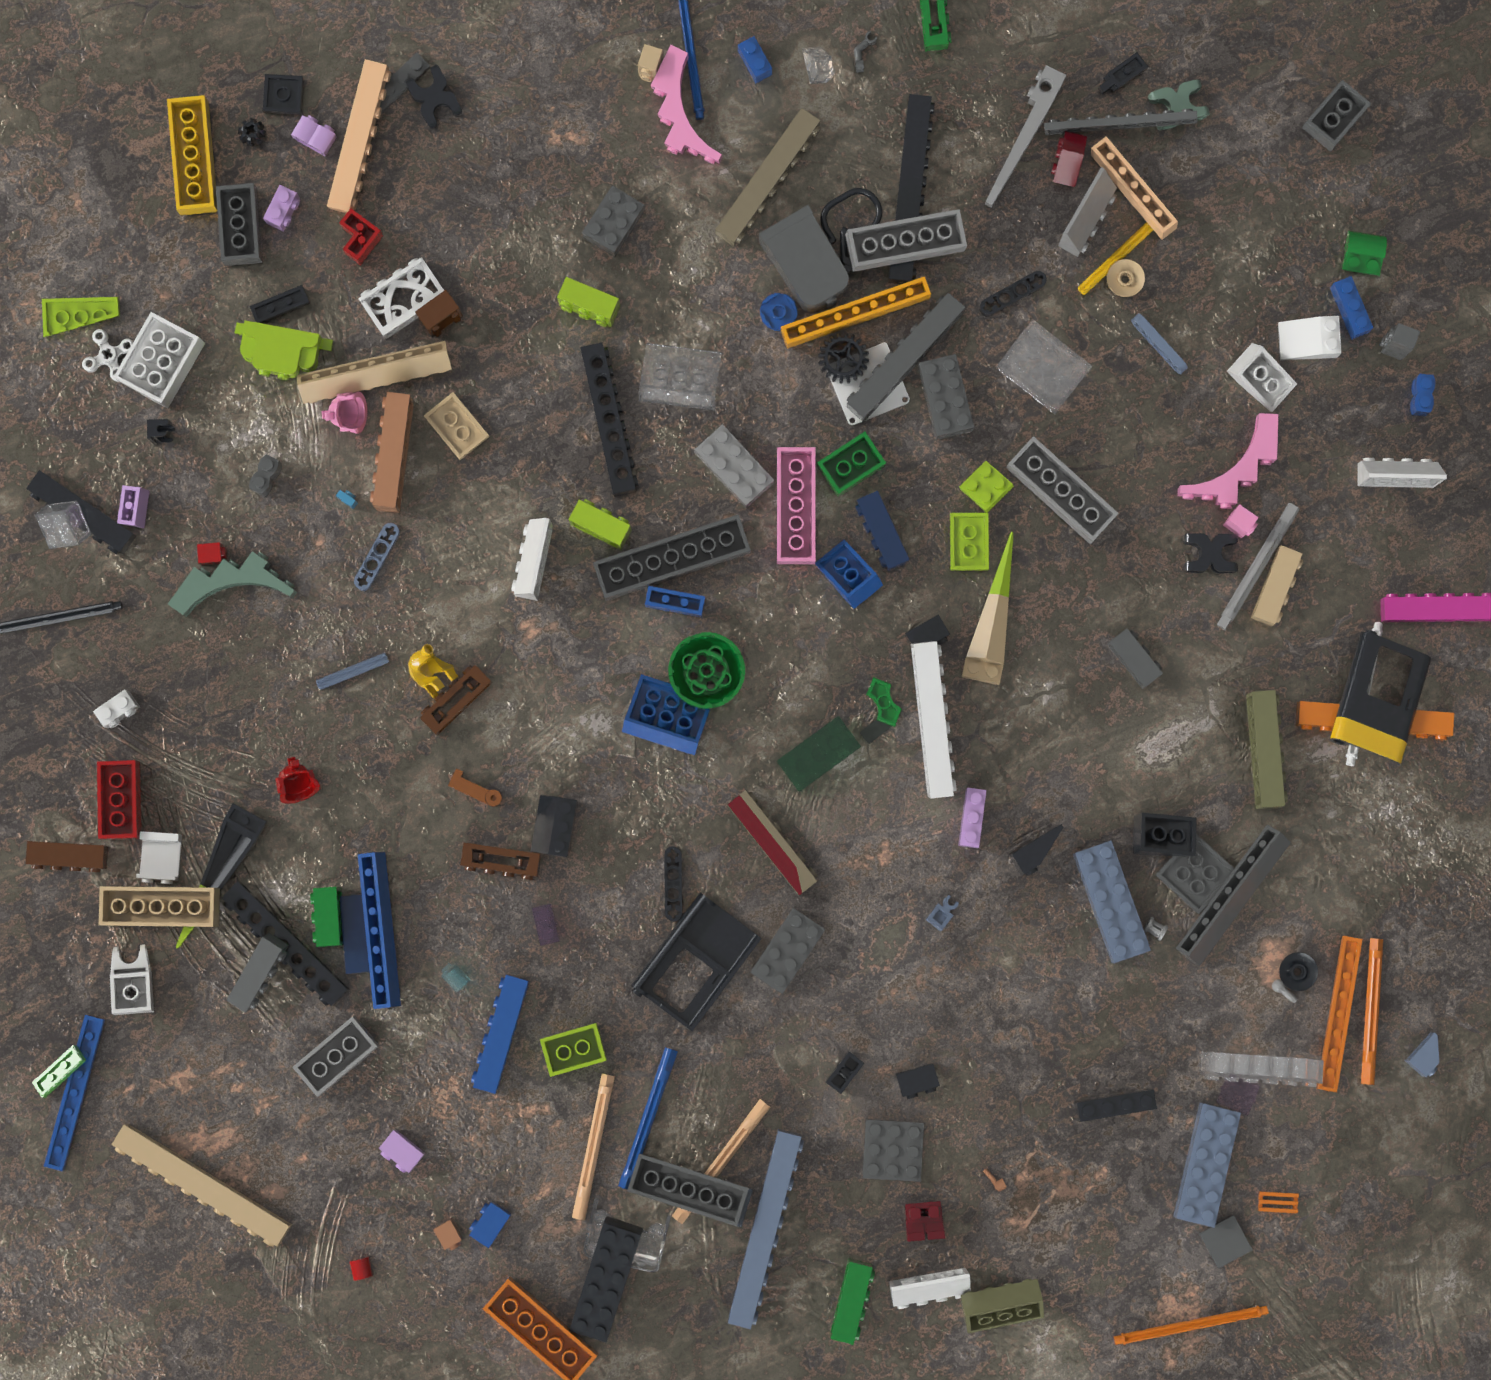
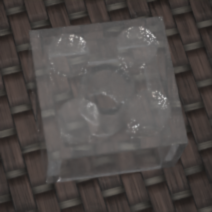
M77 500L49 504L35 514L49 549L79 545L91 536Z

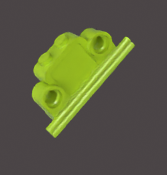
M244 320V324L237 322L234 332L235 334L242 335L240 352L247 362L252 363L256 370L259 371V375L270 377V374L278 375L277 378L282 380L297 377L300 370L305 373L315 371L319 364V350L332 351L334 341L322 338L317 333Z

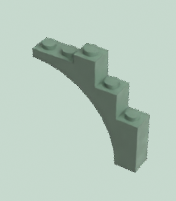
M252 551L239 570V565L231 559L229 562L223 559L211 577H209L211 573L201 567L198 570L194 567L168 605L187 617L207 597L235 586H264L278 590L291 598H294L297 592L293 589L295 585L287 580L284 582L279 580V574L272 569L267 571L271 565L267 562V556L261 552L256 554Z

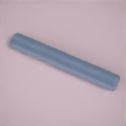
M382 653L316 680V684L320 690L382 666L389 662V658L386 653Z

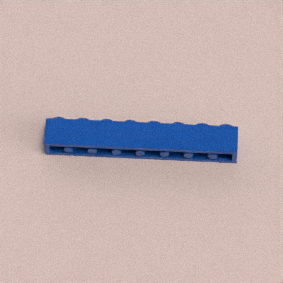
M385 852L358 854L373 1009L401 1006Z

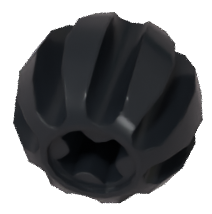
M250 118L249 122H246V120L242 121L243 127H238V134L241 135L239 137L240 141L243 144L247 142V146L254 147V143L258 145L263 143L261 138L266 136V131L263 130L265 128L263 123L257 122V119Z

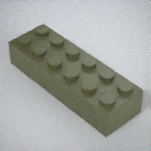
M1275 690L1253 691L1246 695L1255 809L1280 808L1285 806V802L1288 801L1287 791H1284L1283 783H1286L1285 771L1282 772L1284 753L1280 750V745L1283 744L1282 733H1279L1278 725H1281V715L1277 714L1279 695L1276 694Z

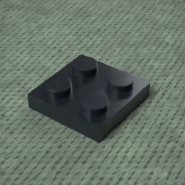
M265 74L263 113L301 115L303 76Z

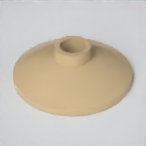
M1128 259L1119 260L1110 267L1107 273L1108 286L1118 296H1134L1144 286V271L1135 261ZM1122 277H1127L1128 282L1124 283Z

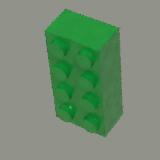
M848 1258L830 1331V1339L854 1345L855 1340H859L861 1329L858 1325L859 1321L863 1322L866 1310L863 1305L864 1301L868 1302L870 1288H868L869 1282L873 1283L875 1276L871 1263Z

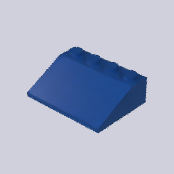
M641 674L624 719L622 732L695 756L710 709L697 708L687 704L675 693L670 683Z

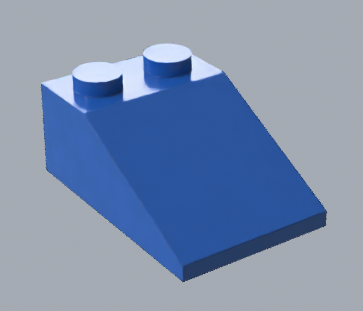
M845 540L841 541L815 563L853 609L883 586L876 572Z

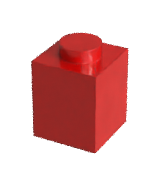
M220 542L197 544L198 563L201 566L220 564L223 559L227 558L226 547H223V544Z

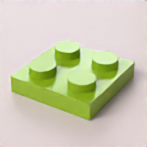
M985 461L959 488L981 509L988 513L1014 486L991 464Z

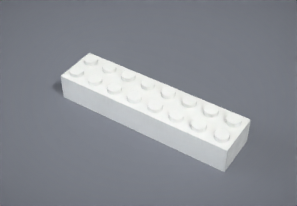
M937 641L911 644L927 796L931 799L954 796L953 791H957L956 781L952 779L951 772H954V762L949 757V753H952V743L947 738V734L950 733V725L945 720V714H948L947 703L943 702L946 688L945 683H941V676H944L943 664H939V657L942 656L941 645H937Z

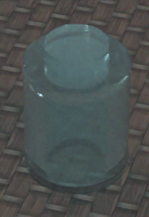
M448 963L441 970L443 972L441 977L456 993L471 981L456 963L453 965Z

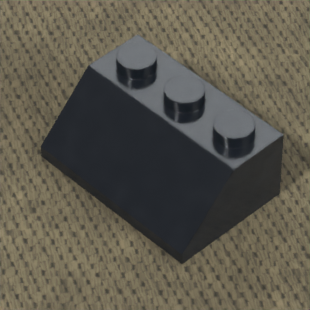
M540 795L531 852L569 858L578 805L577 800Z

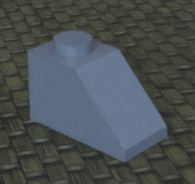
M1430 1032L1405 1060L1422 1077H1431L1438 1069L1436 1067L1439 1064L1438 1035L1434 1032Z

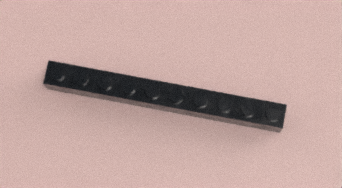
M909 94L895 221L923 216V213H919L920 206H924L925 198L921 191L922 187H926L927 176H923L924 169H928L929 158H925L926 151H930L931 143L927 136L928 132H932L933 121H929L930 114H934L935 103L931 102L932 96ZM914 261L890 265L888 283L904 284L915 280L917 269L913 268Z

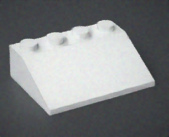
M151 312L113 378L168 409L204 347L205 342L198 336Z
M1363 458V461L1358 463V486L1434 488L1447 479V475L1440 464L1432 462V459H1421L1420 462H1413V459L1410 458L1401 459V461H1394L1393 458H1383L1382 461H1375V458Z
M549 518L531 519L529 524H525L523 535L526 536L525 543H521L520 546L521 562L517 561L515 572L518 573L517 580H513L511 591H514L515 597L538 601L553 531V525Z
M966 1268L889 1281L892 1303L898 1309L908 1308L911 1303H917V1306L926 1305L928 1300L936 1299V1302L947 1301V1297L955 1296V1299H960L961 1295L971 1291L970 1274Z

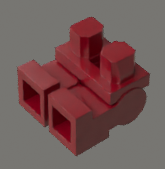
M941 1201L905 1204L907 1242L925 1240V1234H927V1240L945 1239Z

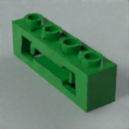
M920 0L925 51L948 49V44L951 43V31H947L949 13H945V6L948 5L947 0H935L938 26L932 27V36H930L929 31L931 27L929 0Z

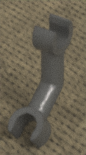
M871 31L866 33L865 39L854 49L856 73L864 72L862 51L869 45H874L877 42V37L874 40L868 39Z

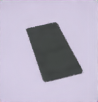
M876 719L863 729L860 734L870 744L892 726Z

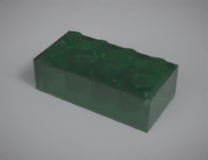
M837 716L778 759L776 763L797 792L800 793L858 751L861 745L841 718Z

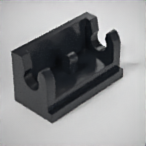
M169 419L147 420V439L154 445L173 441V438L164 437L167 435L166 432L175 431V425Z

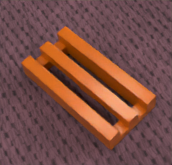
M1259 1191L1258 1211L1298 1213L1299 1194ZM1263 1196L1293 1197V1201L1264 1200ZM1263 1204L1293 1205V1209H1290V1208L1262 1207V1205H1263Z

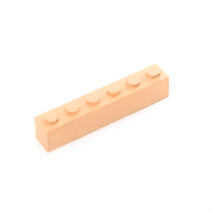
M1107 137L1091 148L1093 159L1100 167L1106 170L1114 184L1162 240L1177 229L1178 221Z

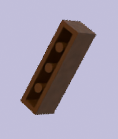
M27 841L25 864L31 865V869H43V866H50V870H62V867H70L69 871H81V868H89V872L100 873L101 869H107L108 846Z

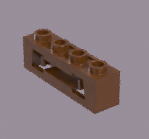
M476 665L467 667L463 671L464 676L460 680L455 679L448 686L450 689L445 694L442 692L435 698L436 703L431 707L428 705L421 712L422 716L420 719L437 736L493 683ZM466 684L473 692L470 693L469 691L447 712L448 716L446 717L439 709L444 708L465 688L464 685ZM446 717V718L439 724V721H440L442 718Z
M464 842L460 865L465 866L464 870L476 872V868L484 869L483 873L495 875V871L503 872L502 876L514 877V874L522 875L521 879L533 880V877H538L541 854ZM474 850L485 851L486 854L517 859L518 856L528 857L529 860H518V866L527 868L526 870L516 869L515 866L489 862H484L483 864L474 863V860L483 861L484 857L483 853H475Z

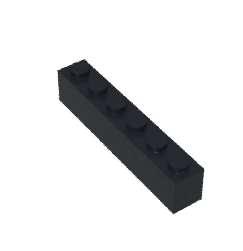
M40 470L26 488L31 492L29 496L38 502L42 499L46 502L45 506L53 512L56 509L62 513L60 517L69 523L71 520L76 522V528L86 533L87 530L93 534L91 538L100 544L103 541L109 545L107 549L116 555L118 552L124 555L136 538L135 534Z

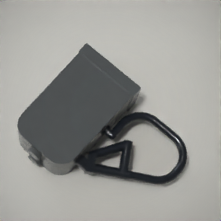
M853 188L828 202L820 216L822 229L815 219L811 208L807 205L759 233V244L767 253L797 303L804 311L815 313L825 307L829 309L836 305V301L845 295L848 287V273L853 271L851 260L848 258V246L845 236L848 229L843 226L840 231L839 259L831 246L836 242V238L828 226L827 215L835 205L853 195L860 194L867 196L875 206L876 216L871 225L879 224L882 219V206L879 199L870 190Z

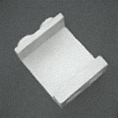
M140 831L139 839L142 840L140 874H136V878H142V882L153 883L154 879L161 880L162 884H173V880L178 881L182 835Z

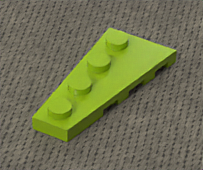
M119 297L42 299L43 337L120 316Z

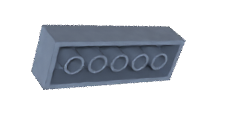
M1112 840L1074 853L1073 856L1111 963H1117L1151 951Z
M1199 1103L1173 1217L1215 1228L1240 1120V1112Z

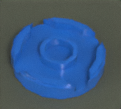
M774 293L763 300L760 307V317L763 324L771 330L781 331V326L795 322L797 318L795 301L786 294Z

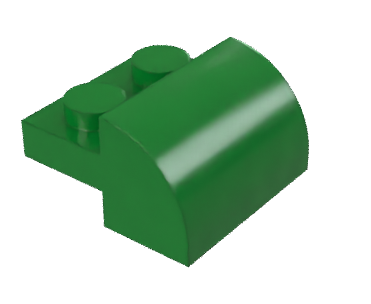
M1348 230L1341 269L1380 276L1383 258L1386 255V236Z

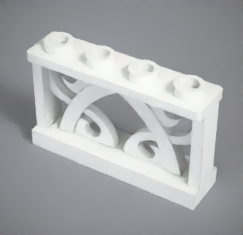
M422 257L411 260L408 263L409 266L403 270L402 268L396 270L392 277L379 281L376 284L377 287L372 290H365L359 298V301L385 340L418 319L415 311L444 291ZM417 270H422L425 273V280L421 285L418 284L420 282V275L418 278L412 277L413 273ZM430 279L438 290L436 293L425 287ZM396 288L415 290L411 297L413 308L408 310L401 305L391 306ZM421 292L422 294H420L419 297H422L423 301L418 303L415 299L416 296ZM379 297L381 301L375 304L377 306H384V309H372L370 305L371 300ZM399 309L402 311V314L397 317L395 316L396 311L392 313L391 311ZM385 314L387 325L383 327L375 315Z

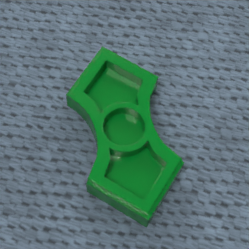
M873 677L866 696L870 697L877 706V721L895 727L902 709L891 699V684Z

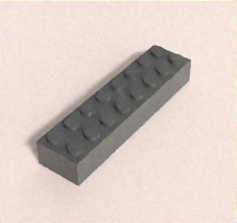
M738 514L595 561L593 565L605 601L647 588L648 586L657 585L751 554V550Z

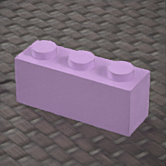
M966 788L958 846L979 848L986 790Z

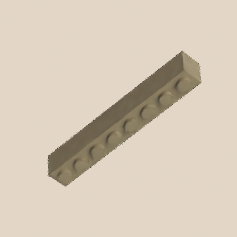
M803 108L800 109L715 229L717 236L733 247L736 243L740 244L743 241L746 229L752 228L756 222L755 217L758 212L762 213L766 208L767 203L765 202L769 197H774L778 190L776 187L780 182L783 183L789 175L787 171L790 167L794 168L800 159L798 158L799 154L808 149L811 137L818 135L821 130L818 118Z

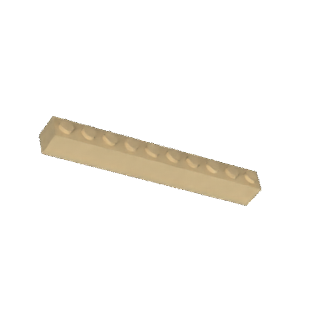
M130 1124L123 1125L111 1144L116 1147L115 1151L119 1154L131 1156V1161L141 1166L144 1164L148 1167L150 1173L156 1176L160 1174L165 1177L164 1181L172 1186L176 1184L181 1187V1191L184 1194L196 1196L198 1198L197 1201L202 1205L207 1206L209 1204L214 1207V1212L221 1216L227 1215L231 1218L230 1221L239 1227L243 1225L248 1228V1233L255 1237L257 1235L264 1238L263 1242L271 1247L274 1245L279 1246L292 1226L288 1221Z

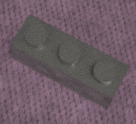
M1398 323L1394 328L1391 327L1386 335H1383L1379 345L1382 346L1380 352L1402 360L1414 349L1420 331Z
M1125 629L1107 645L1140 687L1144 689L1163 674L1161 671L1162 667L1156 660L1153 661L1150 658V651L1146 646L1139 644L1137 641L1139 638L1135 632Z

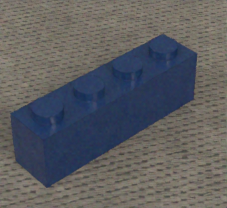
M878 490L857 499L855 509L857 514L864 518L863 527L866 533H870L873 538L871 540L873 549L875 551L878 550L881 557L878 559L882 568L886 567L887 571H890L908 563L909 557Z
M362 895L340 896L346 974L370 972Z

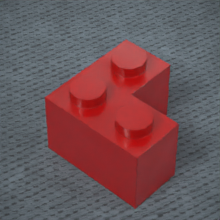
M350 208L339 222L342 229L352 235L351 239L344 246L343 251L361 266L382 239L383 234L380 229Z

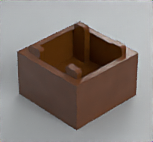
M444 290L415 311L419 321L432 338L442 335L441 331L452 323H459L463 316L460 308L447 290Z

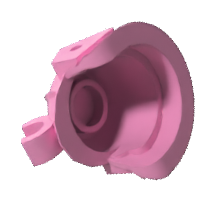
M359 391L337 394V397L329 406V410L322 411V419L326 421L331 420L334 425L340 427V431H350L359 434L366 425L367 403L364 395Z

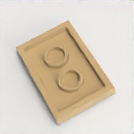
M454 392L424 415L425 419L459 460L463 459L489 438L486 431Z

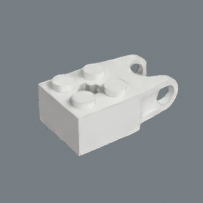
M145 944L140 945L139 956L131 964L123 962L119 947H113L110 989L111 1008L114 1015L154 1012L152 972ZM130 989L136 992L133 998L128 996V992H131Z

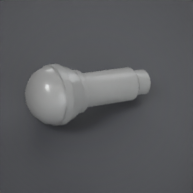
M1280 979L1272 983V988L1275 992L1281 993L1293 1003L1298 1000Z

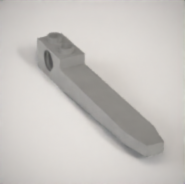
M1047 65L1044 70H1039L1035 78L1038 82L1035 87L1031 86L1027 94L1030 97L1028 104L1034 107L985 205L991 208L1047 116L1065 81L1066 74ZM1047 85L1050 88V91H1043L1041 89V86Z

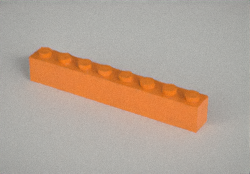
M1299 701L1296 708V726H1301L1303 730H1312L1313 727H1320V731H1332L1340 704ZM1416 710L1410 734L1416 735V738L1428 739V736H1435V740H1447V737L1453 736L1454 713Z

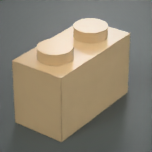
M644 44L638 62V73L642 80L647 82L654 80L663 61L662 49Z

